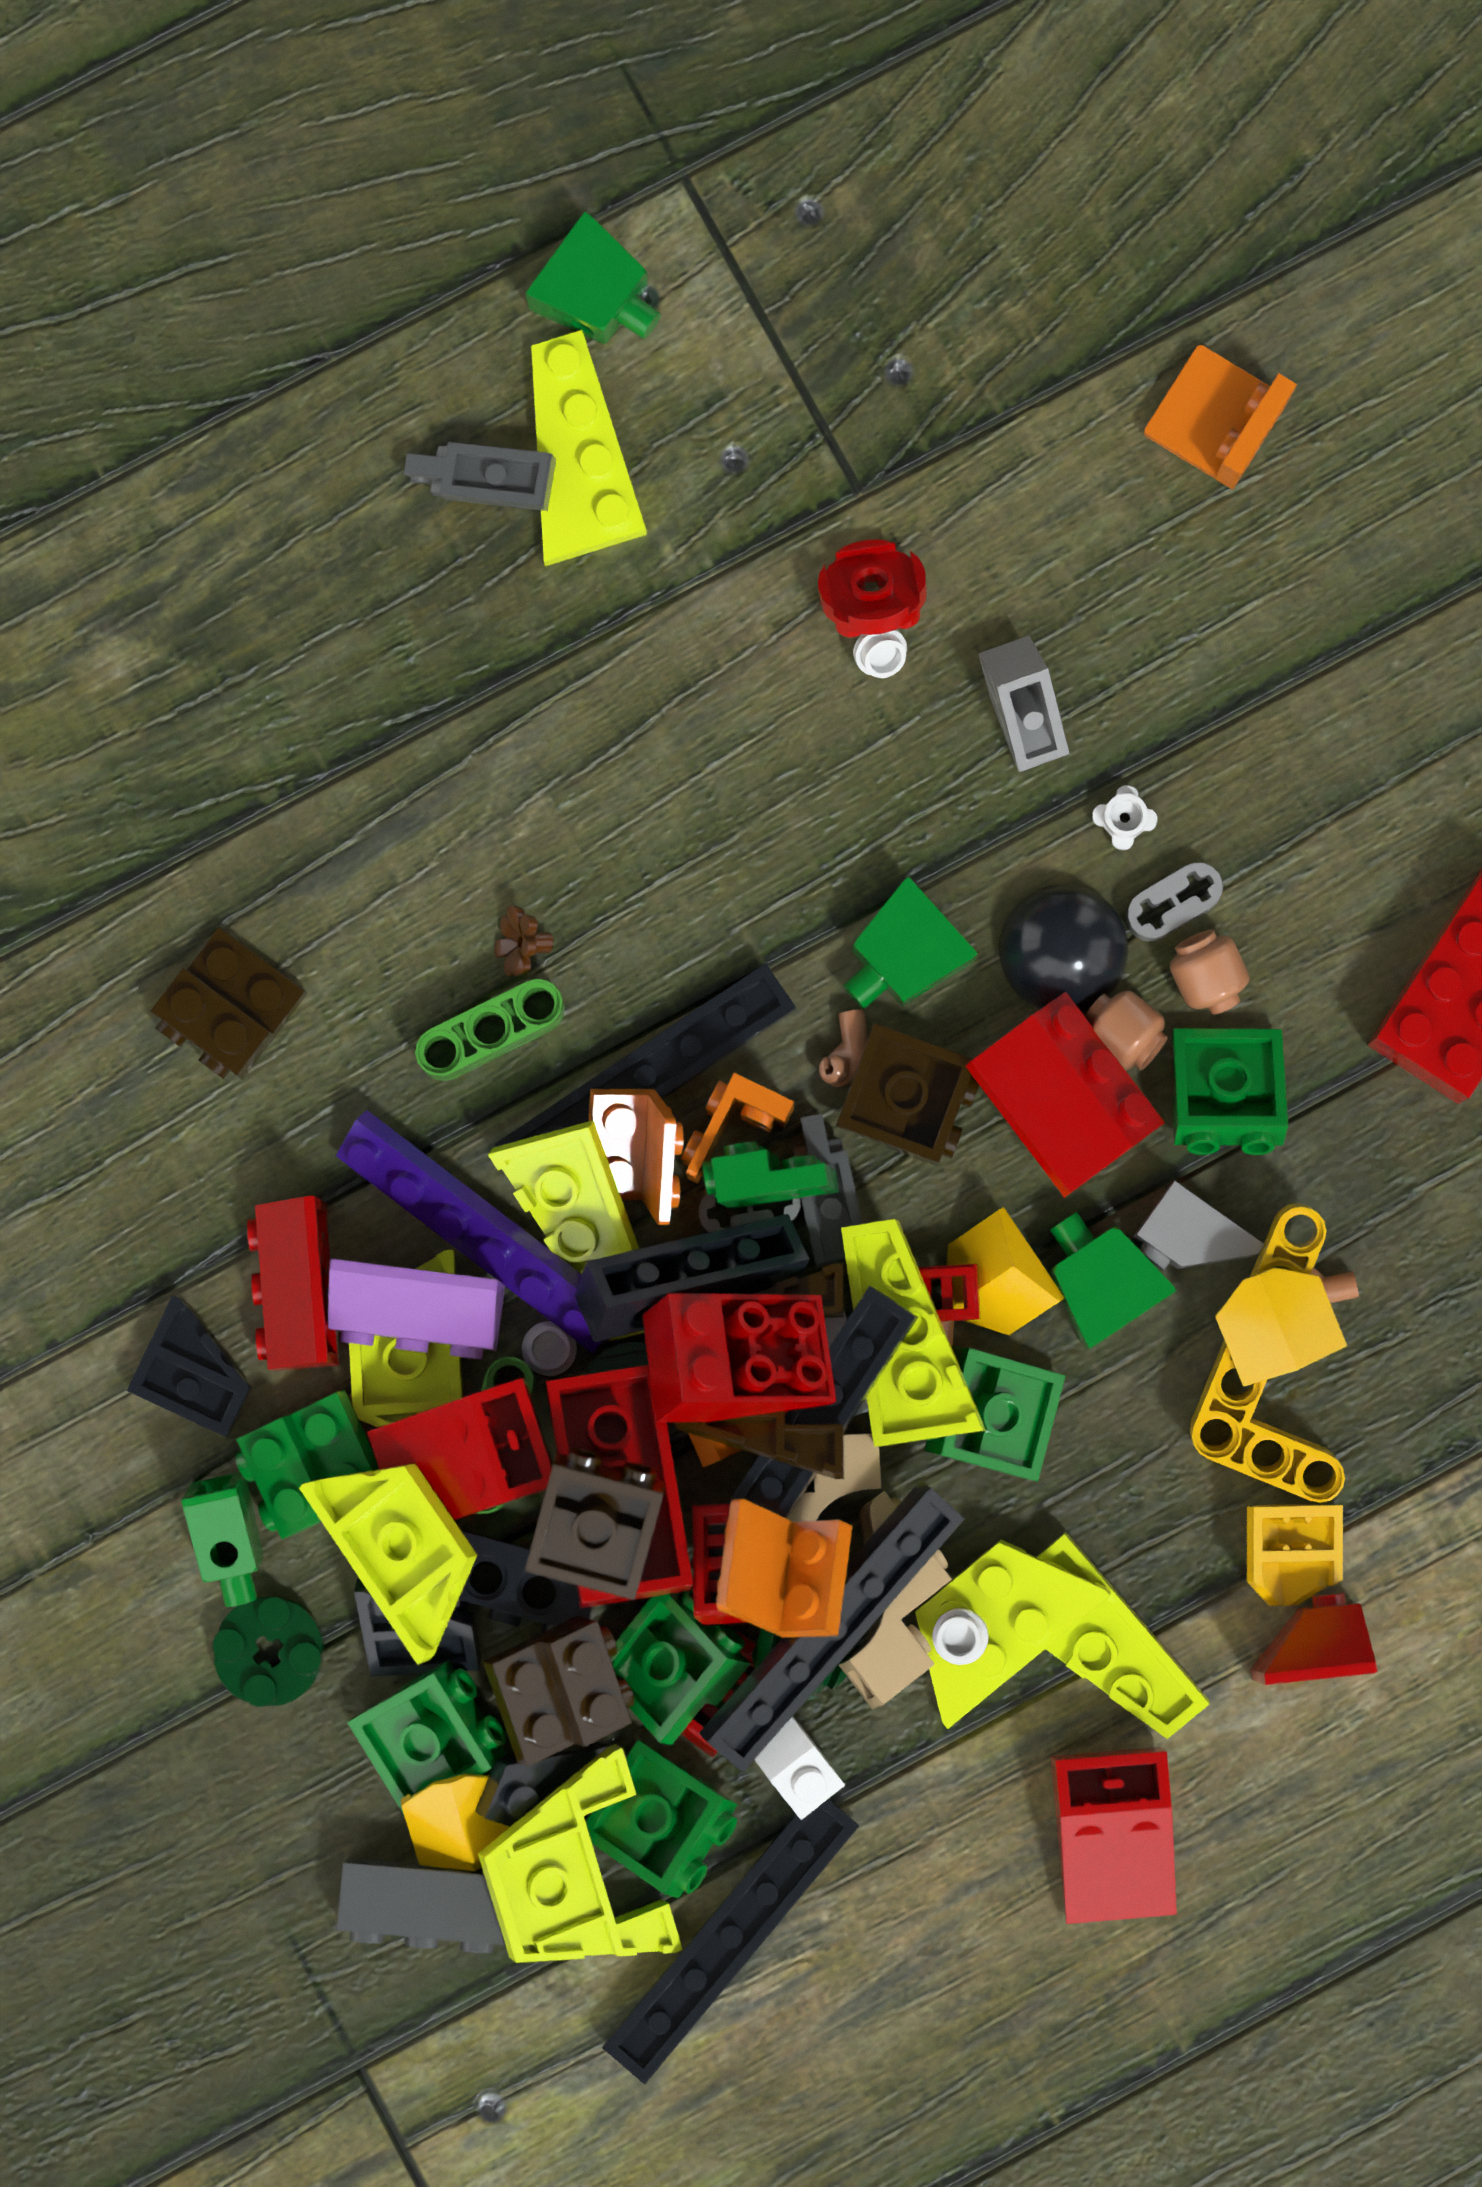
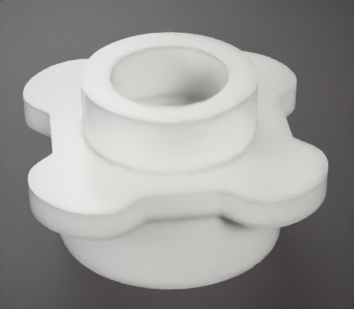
M1132 786L1120 787L1116 792V796L1109 803L1096 806L1092 814L1095 825L1106 829L1112 837V845L1119 850L1131 848L1134 838L1143 831H1152L1157 824L1155 811L1147 809L1145 803L1138 797V791ZM1127 813L1130 816L1129 822H1122L1120 815Z

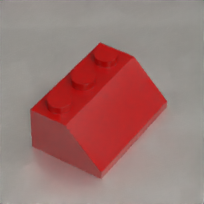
M1066 992L1035 1012L965 1066L1064 1198L1165 1123L1116 1057L1098 1037L1091 1024Z
M305 1196L255 1205L256 1218L247 1220V1236L250 1251H258L260 1273H252L251 1275L254 1306L263 1305L264 1327L256 1328L255 1333L258 1360H267V1369L271 1371L339 1366L337 1332L328 1328L331 1256L326 1203L316 1196Z

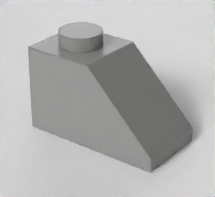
M1028 635L979 653L989 696L1018 771L1022 772L1068 755L1069 750L1049 670L1030 636Z
M1176 1181L1168 1186L1132 1237L1142 1244L1139 1250L1161 1270H1165L1168 1264L1175 1269L1253 1257L1259 1254L1265 1244Z

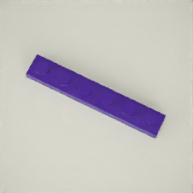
M368 1110L355 1120L336 1157L487 1273L499 1280L513 1293L590 1352L594 1353L604 1343L605 1340L593 1341L575 1299V1293L582 1276L581 1273Z

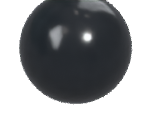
M1052 885L1029 894L1012 909L1001 930L999 958L1003 973L1010 986L1029 1004L1041 1009L1066 992L1079 1010L1083 1011L1091 1008L1103 994L1109 996L1120 982L1128 959V938L1119 914L1099 894L1076 885Z

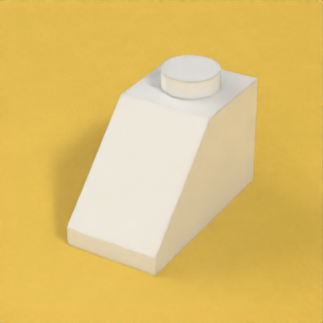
M794 1716L789 1719L755 1758L756 1763L801 1820L845 1786L828 1759Z

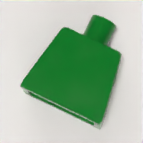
M586 212L583 213L526 291L528 308L575 332L582 330L584 336L602 344H606L620 325H623L645 340L654 330L661 317V312L640 298L648 286V276L645 268Z
M908 877L901 883L854 942L852 952L864 964V967L842 986L863 1010L886 990L901 1006H904L971 965L976 960L978 953L912 879Z
M1076 1212L1050 1230L1068 1258L1051 1268L1049 1273L1065 1298L1062 1300L1063 1305L1085 1350L1091 1349L1177 1291L1173 1284L1116 1226L1095 1239L1078 1212Z
M240 1472L192 1482L181 1502L203 1583L219 1580L225 1607L239 1606L256 1600L257 1594L252 1572L259 1569L263 1560V1550L248 1481ZM226 1541L232 1543L236 1547L237 1552L231 1553L223 1550L219 1542Z

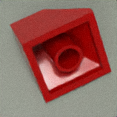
M1345 1593L1312 1596L1313 1606L1298 1608L1252 1666V1680L1264 1685L1377 1673L1376 1660L1361 1604L1355 1602L1346 1603Z

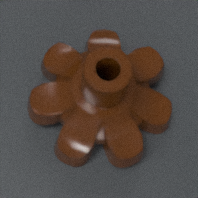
M512 905L507 908V916H503L500 921V931L505 936V939H499L495 942L494 953L496 958L507 957L504 963V971L507 976H519L530 972L531 956L535 955V953H550L552 951L553 936L550 932H536L538 924L535 916L526 915L523 908Z

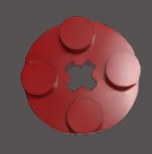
M878 539L851 543L835 553L836 561L830 564L827 570L824 564L819 572L818 590L821 608L827 618L835 623L836 631L842 636L857 637L861 634L875 635L891 632L896 629H908L916 625L920 620V610L927 597L925 569L919 557L910 551L909 557L905 553L896 551V543ZM870 582H876L878 588H882L873 592L865 591L866 584Z

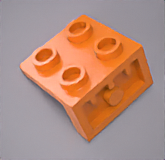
M1198 345L1145 427L1144 435L1233 490L1288 404L1297 384L1278 373L1271 386L1207 347Z
M736 1073L733 1074L729 1084L719 1080L705 1108L707 1111L706 1115L711 1116L712 1119L704 1134L697 1130L694 1131L681 1158L683 1160L682 1163L688 1166L686 1171L688 1180L699 1183L703 1174V1162L710 1160L735 1107L742 1109L740 1113L741 1120L770 1133L773 1125L783 1130L785 1129L794 1111V1101Z
M590 1089L589 1121L594 1120L621 1199L642 1200L658 1225H669L671 1208H678L680 1201V1182L678 1175H673L674 1155H681L683 1150L682 1123L676 1122L671 1108L666 1106L655 1089Z
M733 1499L730 1504L729 1518L725 1529L726 1540L721 1576L718 1581V1610L784 1638L838 1636L852 1526L841 1520L793 1522L745 1499Z

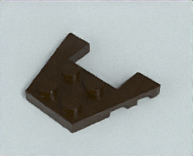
M834 1263L822 1267V1271L799 1279L795 1276L777 1282L775 1287L754 1294L821 1295L824 1318H843V1263ZM785 1411L712 1422H675L678 1430L833 1479H844L843 1424L785 1425Z

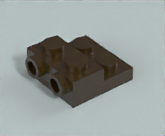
M218 927L187 970L182 968L150 1012L161 1019L155 1027L156 1030L179 1047L187 1039L204 1051L198 1061L222 1079H225L231 1071L243 1080L305 998L307 992Z
M874 1023L836 1127L887 1146L886 1148L938 1166L942 1155L953 1158L963 1131L962 1127L954 1125L961 1104L971 1108L979 1087L977 1081L965 1067L973 1059Z
M570 1448L568 1456L557 1453L525 1571L635 1600L666 1482L657 1480V1471L643 1464L627 1462L624 1463L623 1470L601 1465L602 1456L587 1449Z
M576 1616L483 1661L518 1764L529 1767L573 1744L587 1746L632 1723L627 1708L634 1705V1696L627 1681L623 1677L615 1675L610 1657L616 1655L617 1646L609 1629L604 1625H599L598 1621Z

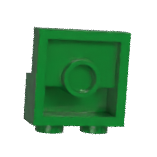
M1173 1028L1171 1042L1174 1083L1172 1093L1174 1145H1187L1188 1152L1195 1155L1213 1154L1220 1149V1145H1241L1242 1151L1249 1155L1268 1154L1275 1149V1146H1283L1288 1129L1282 1029Z
M757 1142L725 1146V1156L711 1158V1161L703 1162L704 1181L708 1195L714 1194L718 1203L730 1209L839 1192L836 1171L826 1163H821L820 1159H815V1155L782 1160L783 1169L780 1170L779 1158L768 1150H764L763 1146H757Z
M951 1345L986 1430L927 1439L924 1451L1038 1482L1065 1375L975 1349Z
M345 1390L336 1392L291 1415L281 1417L236 1439L241 1451L236 1453L237 1467L247 1481L252 1482L255 1480L263 1498V1501L258 1505L260 1518L269 1531H278L281 1540L322 1523L299 1489L304 1483L379 1469L375 1455Z
M692 1588L690 1591L651 1597L615 1642L617 1653L610 1657L615 1675L623 1677L632 1690L634 1705L629 1707L630 1710L659 1743L669 1745L675 1742L705 1703L718 1705L751 1664L740 1652L745 1646L744 1640L733 1629L724 1624H719L718 1626L715 1624H701L694 1617Z
M450 1660L405 1684L399 1691L358 1713L347 1722L402 1813L401 1799L405 1795L411 1794L413 1796L435 1781L463 1774L481 1775L492 1769L496 1760L502 1759L507 1754L502 1747L506 1741L502 1726L492 1716L484 1718L473 1700L477 1695V1690L472 1677L464 1669L459 1668L455 1670Z
M637 1740L626 1757L636 1795L592 1812L585 1823L593 1845L663 1894L679 1899L683 1891L690 1894L703 1881L707 1872V1865L702 1863L713 1843L721 1846L733 1833L737 1824V1818L732 1813L738 1804L698 1776L687 1772L645 1742Z

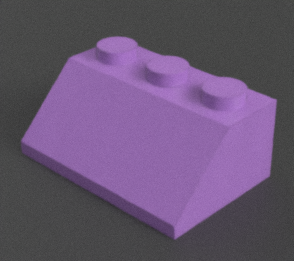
M331 1259L329 1269L328 1328L334 1331H341L340 1342L373 1346L374 1336L396 1338L395 1349L428 1353L429 1343L451 1345L450 1356L482 1360L484 1350L497 1351L505 1285L495 1279Z

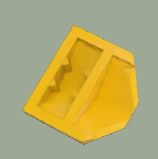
M1004 1207L948 1244L947 1265L978 1264L981 1319L963 1320L965 1322L1010 1335L1065 1299ZM952 1277L953 1308L963 1309L962 1277Z
M1274 1267L1243 1279L1224 1306L1215 1315L1243 1387L1297 1371L1347 1346L1320 1276L1315 1274H1306Z
M1268 1504L1247 1506V1582L1268 1606L1299 1605L1327 1586H1334L1343 1580V1505Z
M463 1774L435 1781L413 1796L407 1794L401 1799V1806L419 1865L476 1871L482 1867L478 1853L510 1828L509 1826L486 1819L475 1812L490 1775Z

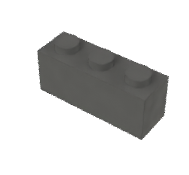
M348 1858L343 1862L337 1930L349 1931L350 1941L382 1943L383 1935L405 1936L406 1946L438 1948L439 1939L461 1941L460 1950L474 1953H492L494 1944L504 1945V1938L483 1869L466 1871L423 1866L416 1863Z

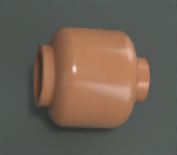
M1206 930L1176 945L1175 950L1177 954L1171 960L1169 966L1171 974L1188 1007L1192 1009L1209 1008L1211 1014H1218L1240 1003L1241 999L1238 993L1247 986L1250 977L1236 944L1231 937L1216 935L1214 930Z
M1130 990L1122 991L1112 999L1103 994L1085 1015L1095 1033L1126 1071L1134 1067L1140 1071L1143 1070L1156 1057L1167 1040V1036L1162 1033L1165 1026L1164 1017Z

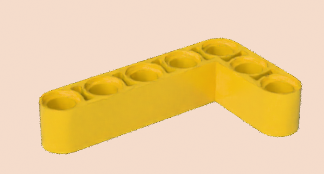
M1302 1203L1288 1204L1280 1209L1274 1217L1264 1241L1265 1246L1260 1251L1250 1277L1276 1266H1284L1291 1271L1311 1274L1326 1236L1325 1222L1320 1214L1307 1204ZM1306 1215L1312 1219L1314 1224L1312 1236L1304 1243L1295 1244L1289 1242L1285 1238L1284 1233L1286 1223L1293 1216ZM1224 1340L1190 1422L1191 1439L1199 1454L1209 1460L1310 1501L1321 1503L1330 1501L1338 1496L1344 1486L1345 1475L1343 1467L1333 1452L1325 1447L1252 1418L1267 1380L1251 1384L1248 1390L1240 1395H1230L1223 1391L1221 1387L1223 1376L1227 1371L1235 1368ZM1221 1419L1230 1425V1436L1221 1445H1208L1200 1438L1201 1428L1209 1420ZM1264 1440H1273L1281 1445L1282 1451L1278 1461L1266 1467L1253 1462L1251 1456L1256 1444ZM1315 1461L1327 1462L1332 1466L1333 1470L1332 1477L1328 1483L1320 1487L1309 1486L1303 1480L1304 1470Z

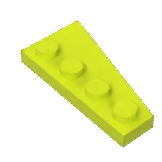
M580 330L532 345L537 452L550 453L556 458L548 511L541 510L544 565L555 564L647 535L583 331Z
M594 1120L493 1147L487 1154L497 1170L502 1169L515 1188L513 1194L525 1213L530 1211L546 1236L544 1242L548 1248L579 1273H583L587 1261L639 1249ZM644 1330L610 1338L609 1341L644 1333Z
M891 1219L842 1227L841 1231L853 1310L868 1287L873 1286L918 1316V1319L866 1397L874 1447L985 1431L986 1429L899 1220Z
M1067 1532L1036 1556L1038 1559H1046L1064 1567V1570L1095 1584L1096 1582L1101 1583L1111 1591L1110 1596L1048 1646L1046 1648L1047 1651L1063 1661L1069 1669L1080 1677L1086 1678L1109 1695V1698L1166 1739L1170 1738L1210 1704L1207 1696Z

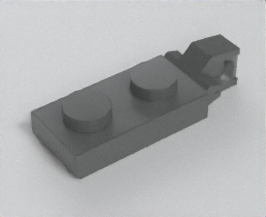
M448 442L447 446H438L436 456L407 453L404 475H407L413 483L431 485L430 493L433 496L443 497L445 500L548 511L556 458L553 454L546 452Z
M822 1113L804 1116L800 1118L806 1145L793 1148L794 1156L815 1155V1159H820L821 1163H826L836 1171L839 1189L837 1193L801 1198L815 1266L820 1268L834 1263L846 1262L841 1228L862 1224L847 1150H843L841 1138L827 1140Z

